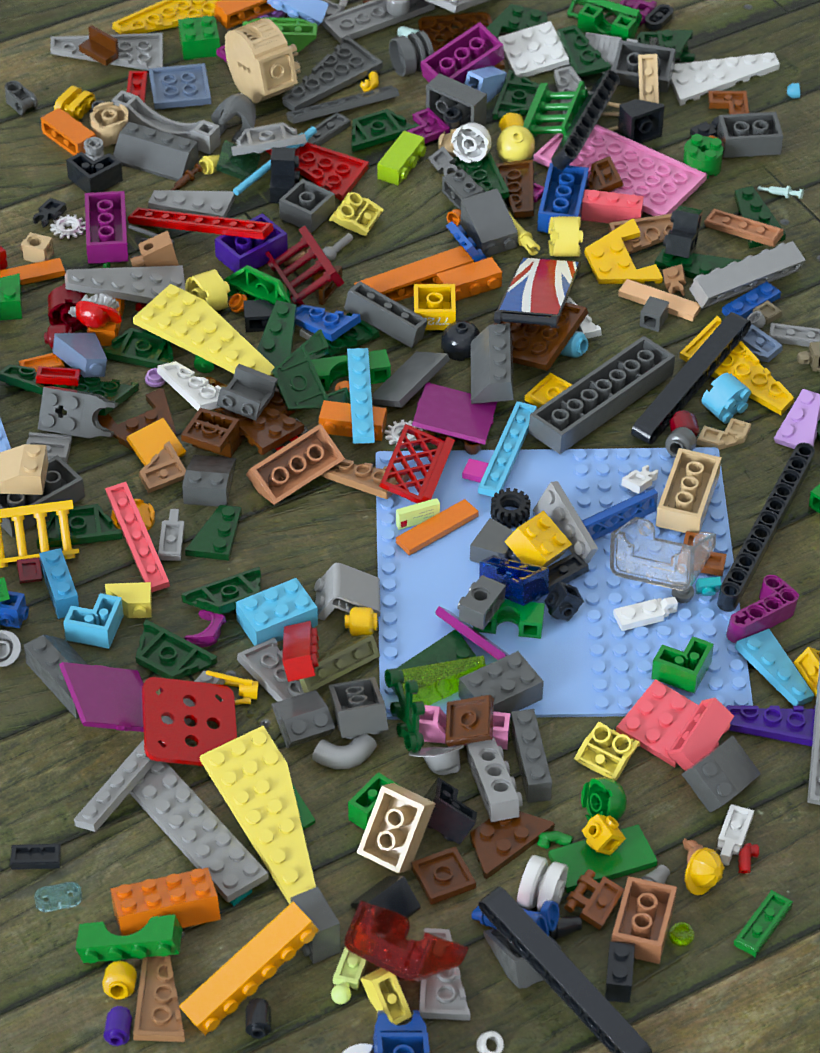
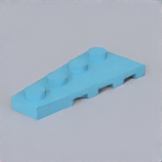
M770 629L737 641L734 648L793 706H801L812 701L814 693Z

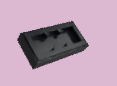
M23 844L11 846V870L60 868L61 844Z

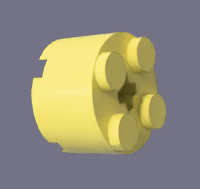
M555 216L550 218L548 234H550V240H548L550 256H580L579 243L583 242V231L579 230L581 225L580 217Z
M216 269L194 275L186 280L185 291L205 300L215 311L228 307L227 293L230 292V287L226 281L223 282Z

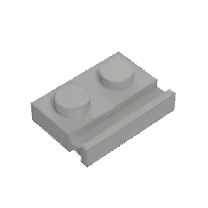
M29 432V439H27L26 444L46 445L48 460L58 455L67 463L72 444V435Z

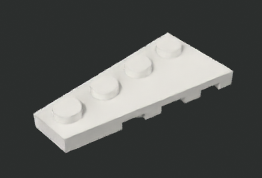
M176 361L157 366V373L197 411L200 408L207 410L220 408L216 404L222 387L218 385L215 387L211 386L208 379L194 376V371Z

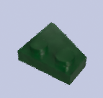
M693 30L657 31L658 46L674 48L676 58H680L683 50L688 46L689 39L693 38Z

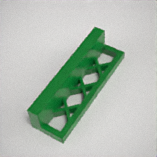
M572 0L567 12V16L578 19V14L573 12L576 4L585 6L588 3L603 8V12L607 13L603 14L605 20L612 15L618 17L619 14L637 19L636 32L642 20L639 10L608 0Z

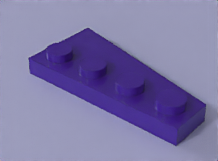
M750 705L726 706L734 715L728 729L730 731L812 746L815 708L804 709L803 706H793V709H780L779 706H770L767 709H759L758 706Z

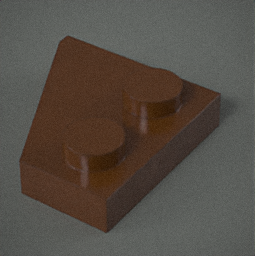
M610 156L592 163L588 190L610 192L624 186Z

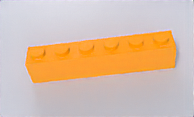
M292 902L179 1007L204 1035L215 1030L219 1026L220 1021L228 1014L233 1013L245 998L257 991L258 986L266 979L274 976L277 969L286 961L291 960L304 944L312 941L315 934L319 931L318 928Z

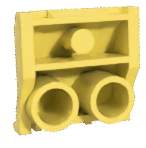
M348 192L329 221H333L348 230L366 236L384 209L368 198H362L358 193Z
M598 721L592 732L585 738L574 760L616 781L632 754L641 744L639 741H634V739H630L624 734L617 733L614 729H609L608 726Z

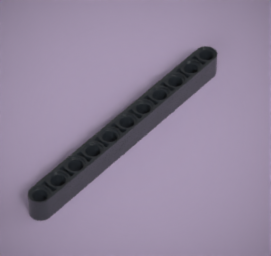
M805 442L797 444L721 585L717 600V606L721 610L731 612L738 606L811 467L815 452L811 444Z

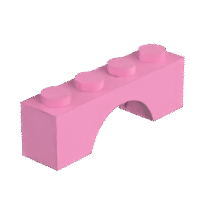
M424 705L425 713L419 716V733L423 735L424 742L446 744V714L439 706ZM493 712V737L498 746L507 750L510 713Z

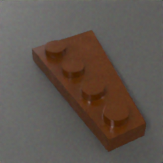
M533 159L496 163L510 193V198H507L514 218L534 216Z

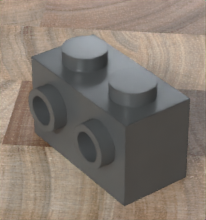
M463 169L442 176V192L459 210H461V199L484 192L482 187L478 186Z

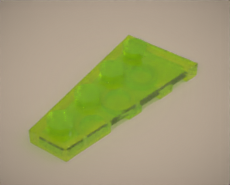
M484 655L401 669L404 674V682L401 684L404 695L406 696L405 682L416 680L418 693L413 694V702L422 701L424 705L430 706L441 699H445L459 691V678L486 666Z

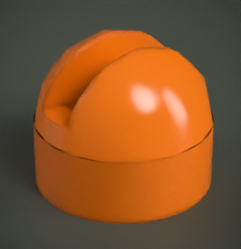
M454 209L447 214L448 223L453 221L456 226L461 224V210Z

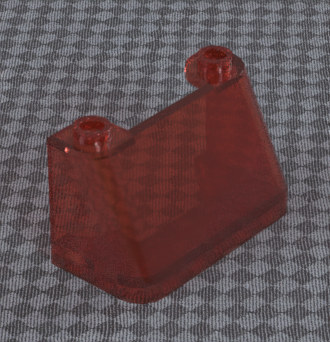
M362 900L345 936V946L350 952L411 982H418L458 967L463 962L469 949L460 943L452 942L427 932L424 933L423 937L425 938L416 941L411 939L408 941L406 937L409 933L410 923L405 916Z

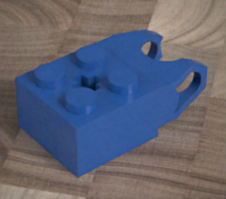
M378 1010L373 1038L374 1053H430L426 1024L421 1018L419 1010H413L410 1023L401 1026L391 1023L384 1010Z

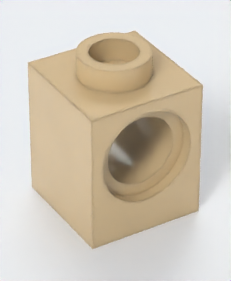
M30 232L21 243L23 259L34 263L50 260L54 253L52 237Z

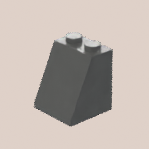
M498 189L461 199L460 225L467 233L465 237L468 238L470 236L477 245L475 247L476 250L480 248L485 256L488 257L517 248L518 231Z

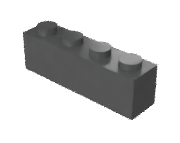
M361 281L348 290L344 307L346 311L352 314H360L362 320L410 348H413L423 339L427 319Z
M534 709L511 711L510 732L527 803L551 800L552 780Z

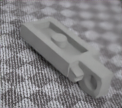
M170 509L169 520L162 521L158 551L160 560L181 561L185 526L184 521H179V509Z

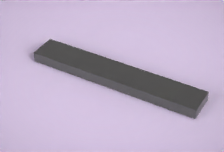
M389 85L287 112V120L293 124L397 97L399 96V91L397 88Z

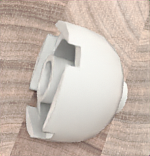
M470 122L464 124L453 133L451 143H453L455 148L453 151L459 159L467 163L472 161L478 162L488 154L491 147V136L488 130L478 123Z

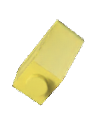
M151 582L105 584L107 595L122 597L123 614L126 617L152 618Z
M381 967L360 978L377 1012L378 1010H384L391 1023L397 1025L412 1017L394 970Z

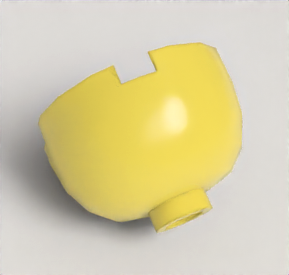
M518 125L505 128L497 139L498 156L504 162L530 160L535 150V140L532 133L527 128Z

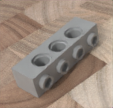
M494 737L492 740L467 744V761L491 822L519 817V807L523 805L521 793L516 792L515 779L513 776L510 777L508 761L503 760V749L497 745Z

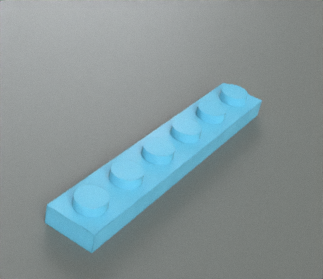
M368 348L347 349L353 444L375 443Z
M516 402L479 484V494L494 497L496 492L499 494V490L504 488L529 431L530 414L537 410V406Z

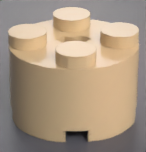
M113 102L101 103L93 108V112L90 113L91 130L96 134L97 138L103 141V147L116 144L119 133L129 122L128 110L122 104L116 106L113 105Z

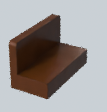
M93 25L89 26V39L79 45V51L105 66L118 59V40Z

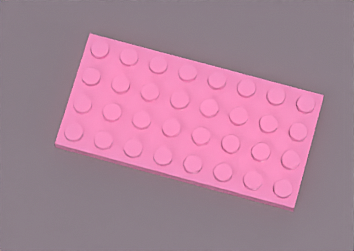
M597 124L577 158L569 164L570 166L589 168V180L592 163L610 156L624 185L610 192L644 196L643 211L652 216L672 214L673 210L675 211L707 179L706 173ZM556 134L534 154V161L549 168L550 163H552L551 158L563 139V134Z

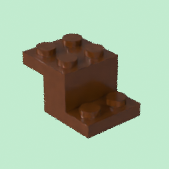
M200 408L182 432L181 441L231 458L246 436L240 435L239 419Z

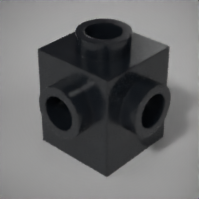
M559 581L544 602L548 608V613L553 618L569 621L578 611L584 600L577 587Z

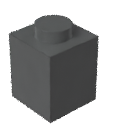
M650 296L641 310L640 327L659 332L668 317L669 302Z

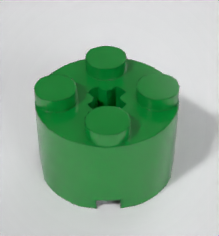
M700 134L692 135L691 139L684 146L683 163L706 173L707 179L710 175L714 174L716 176L720 173L723 157L722 141L719 138H711Z

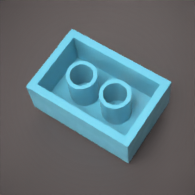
M294 578L237 601L236 618L253 645L256 646L274 637L277 642L283 640L284 626L311 621L312 628L318 626V609L298 579Z

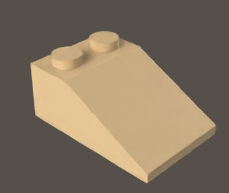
M24 444L0 452V494L43 495L49 464L46 445Z

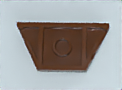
M519 811V817L491 822L489 818L470 832V841L476 850V857L481 864L483 877L487 880L538 842L540 833L553 831L555 823Z

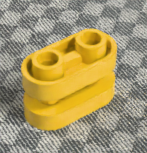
M73 85L56 100L54 110L60 108L78 121L92 108V103L96 101L95 95L89 91L82 92L81 88Z

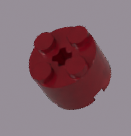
M65 283L52 290L48 295V318L50 324L68 323L71 327H74L75 331L84 328L85 326L82 325L77 317H72L68 314L70 307H75L77 302L81 301L88 294L68 290L65 287Z

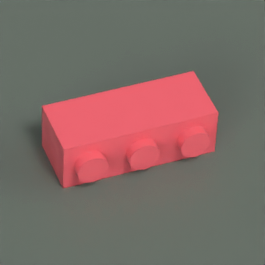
M585 189L581 220L610 223L642 218L644 196Z
M716 698L702 700L669 750L668 755L686 771L719 745L718 741L730 728V722L734 715Z

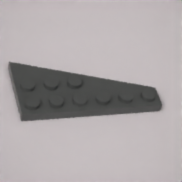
M347 36L341 45L338 44L334 48L335 51L332 54L327 55L312 69V73L309 76L306 75L302 79V83L299 86H294L283 97V104L291 111L305 108L368 76L369 73L382 69L383 62Z

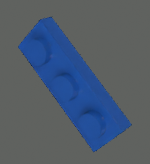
M766 281L723 306L722 313L727 316L730 312L747 318L753 313V309L767 300L772 303L779 299L781 291Z

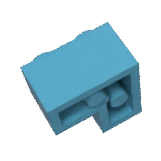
M100 593L93 610L70 606L64 620L66 640L109 649L124 616L122 597Z

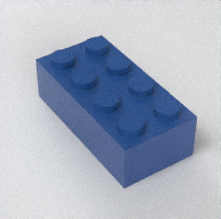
M550 163L538 212V232L548 233L551 217L570 216L581 218L585 189L587 190L589 168L568 165L564 170H559Z

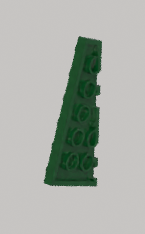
M10 364L0 371V381L5 382L7 385L23 388L25 391H32L42 395L43 387L54 386L99 394L110 401L118 402V406L139 390L138 382H131V385L120 384V380L116 379L105 382L100 381L99 377H83L81 374L78 386L36 383L37 372H35L34 368ZM103 408L98 415L106 416L115 408Z

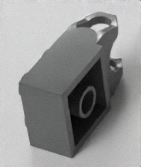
M54 386L43 387L38 430L84 438L97 436L113 437L114 431H110L100 425L98 414L103 408L118 407V402L110 401L102 395ZM62 408L67 411V414H63Z

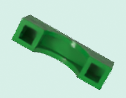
M386 349L370 351L371 384L383 383L391 377V365ZM347 355L311 360L325 391H328L331 384L338 378L349 376Z
M176 915L151 917L141 930L127 936H118L110 933L104 922L79 924L75 949L83 963L120 961L133 958L143 959L154 956L166 957L180 953L183 929Z

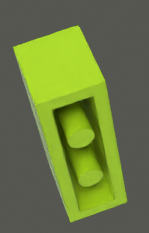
M403 131L378 162V179L399 186L403 179L407 178L410 170L415 168L417 161L425 155V137Z

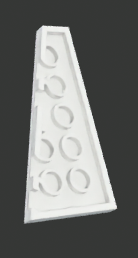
M773 52L675 64L670 83L681 106L686 104L687 100L693 99L695 101L700 99L701 95L708 94L709 91H722L735 86L736 82L741 80L747 82L752 76H763L779 70V61Z

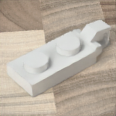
M668 597L663 600L658 598L616 608L613 611V615L621 631L664 621V618L669 616V614L677 612L678 602L675 597Z
M733 804L730 805L717 843V849L722 850L720 859L724 865L729 866L732 854L738 855L742 849L754 816V810Z

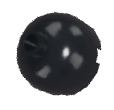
M453 322L443 331L441 349L444 350V353L448 354L450 359L465 361V358L471 357L472 340L481 332L470 322Z

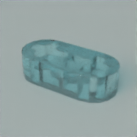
M74 882L39 888L34 895L35 905L38 910L43 912L77 906L82 900L81 888ZM69 892L73 893L72 897L68 896ZM48 897L49 901L44 902L43 898Z

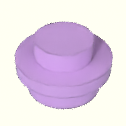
M157 368L150 369L145 376V383L150 387H160L166 382L157 373Z

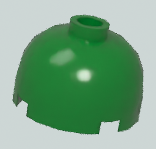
M607 777L590 779V782L584 784L581 793L582 808L586 807L589 815H585L587 820L589 821L596 814L607 817L611 816L618 821L623 816L627 805V797L622 786L617 781Z

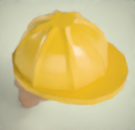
M684 839L683 846L689 851L687 855L688 865L685 873L686 888L694 895H703L722 879L724 865L715 850L703 847L694 840Z

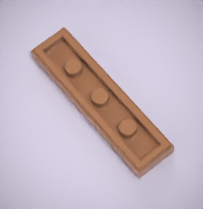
M713 209L704 221L705 227L772 247L784 235L781 228L717 209Z

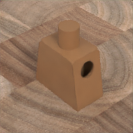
M168 231L139 244L141 255L130 258L132 267L179 265Z

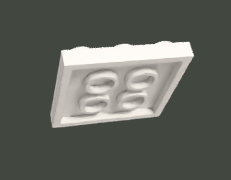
M551 21L498 37V40L503 44L504 55L511 70L515 71L514 75L519 78L523 76L529 77L569 65V58Z

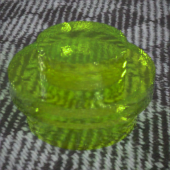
M678 922L671 927L669 938L677 946H687L694 939V931L689 924Z

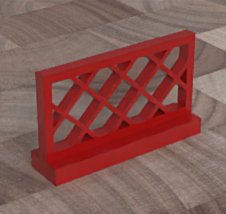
M405 424L379 487L417 504L431 500L455 440L447 437L443 441ZM406 432L414 435L417 440L409 441ZM426 443H431L438 447L437 449L429 450ZM420 445L424 452L416 453L413 446ZM407 448L410 455L403 456L400 449ZM427 456L430 464L423 465L420 458ZM414 459L417 467L410 468L407 461ZM401 462L404 469L397 471L394 464ZM421 471L424 478L417 480L414 473ZM408 474L411 481L404 483L401 476ZM395 477L398 484L393 485L386 482V480ZM415 486L419 494L416 495L409 492L408 487Z

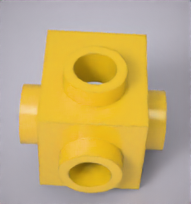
M596 814L581 830L587 838L586 843L596 852L611 855L626 839L618 828L619 823L611 816L607 817Z

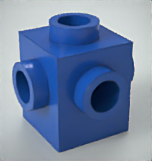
M8 591L10 599L0 602V625L20 628L23 620H26L29 614L25 594Z

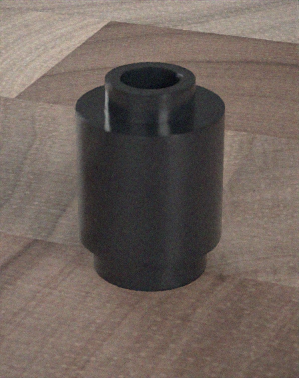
M262 998L250 1000L246 1007L245 1031L253 1038H263L271 1032V1007L268 1001Z

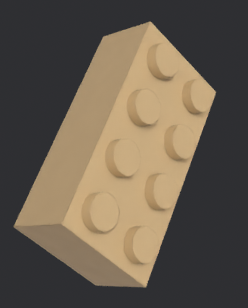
M682 448L678 449L657 508V527L686 533V531L700 533L720 475L722 457Z

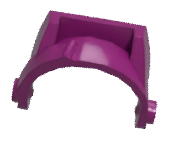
M204 609L200 610L198 613L199 617L211 621L210 625L198 634L186 635L184 639L199 647H208L217 643L221 633L220 627L225 624L226 619L222 614Z

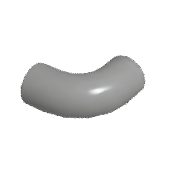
M368 734L359 735V737L354 738L346 746H337L322 739L313 752L312 760L333 769H350L361 765L376 749L377 743Z

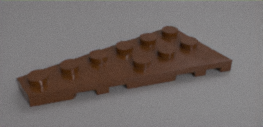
M205 377L213 387L217 385L220 387L228 386L212 377ZM269 406L265 407L256 421L222 407L213 409L217 413L239 419L240 435H245L251 446L255 445L258 447V452L261 455L304 432L303 423Z

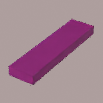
M439 606L435 611L438 617L495 659L499 660L509 655L470 625L459 620V617L449 610Z

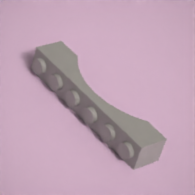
M123 90L111 100L113 105L119 106V104H122L127 108L129 122L197 141L199 151L211 155L221 144L219 125L205 120L195 123H180L170 120L152 110L138 96Z

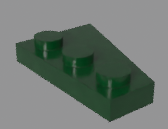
M576 25L558 29L557 34L569 58L570 66L573 67L579 78L611 70L612 65L608 61L606 62L601 57V53L590 45L588 38Z
M219 505L185 549V556L229 561L242 514L241 507Z

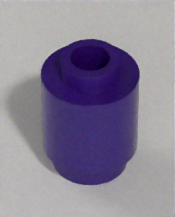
M115 1006L107 1014L104 1039L113 1046H120L129 1041L132 1016L129 1009L123 1006Z

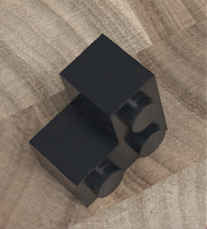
M272 147L270 203H279V199L290 191L296 183L300 182V171H296V168H299V156H296L295 148Z
M83 152L66 159L68 178L86 193L102 192L123 181L121 162L110 153L95 161Z
M679 205L676 211L673 210L671 215L673 228L669 230L668 235H665L663 246L666 247L665 253L685 258L690 257L697 246L703 210Z
M438 777L424 796V798L435 803L427 828H434L442 833V836L448 841H454L460 845L476 824L477 812L457 800L458 789Z

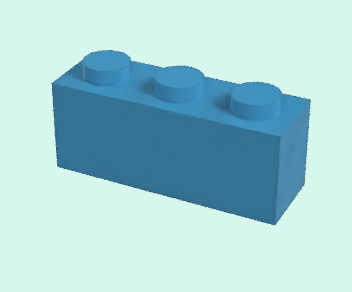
M59 548L39 553L41 572L58 619L66 617L70 606L79 607L74 583L63 552Z

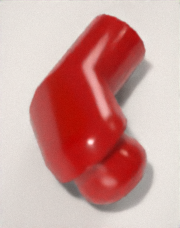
M746 843L740 850L739 873H751V857L756 858L759 856V845Z

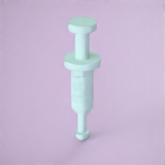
M758 186L757 188L758 191H768L770 194L785 196L786 199H789L790 195L798 196L799 199L803 197V189L794 191L791 190V186L786 188Z

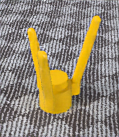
M209 670L206 671V674L209 676L224 679L225 683L223 685L239 687V696H243V699L235 700V705L251 704V699L257 700L258 681L242 679Z

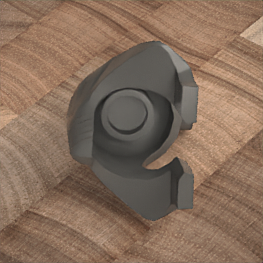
M242 93L227 97L211 115L213 123L220 126V137L227 128L226 122L230 121L232 117L236 115L242 119V128L232 137V141L236 143L245 129L254 128L256 120L254 103L248 96Z

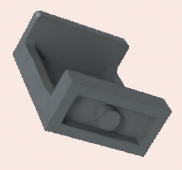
M238 364L231 382L227 387L220 389L216 405L256 421L274 396L278 379Z

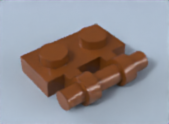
M588 869L584 875L579 877L576 889L569 893L564 908L568 912H573L576 907L582 908L583 910L579 917L600 930L625 889L606 877H603L600 883L593 880L596 875L595 872ZM586 890L593 893L590 899L583 896Z

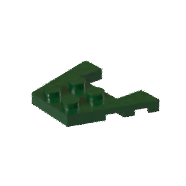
M510 4L487 29L498 39L501 31L513 33L547 23V12Z
M321 329L271 371L272 377L278 379L276 386L287 411L321 409L324 400L350 403V393L347 387L326 394L309 356L329 347Z

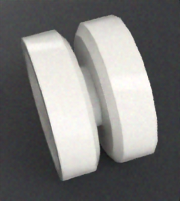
M533 855L525 868L519 886L517 903L521 908L532 910L537 905V910L540 911L543 902L546 900L556 901L559 906L566 885L568 866L555 861L548 868L546 858Z

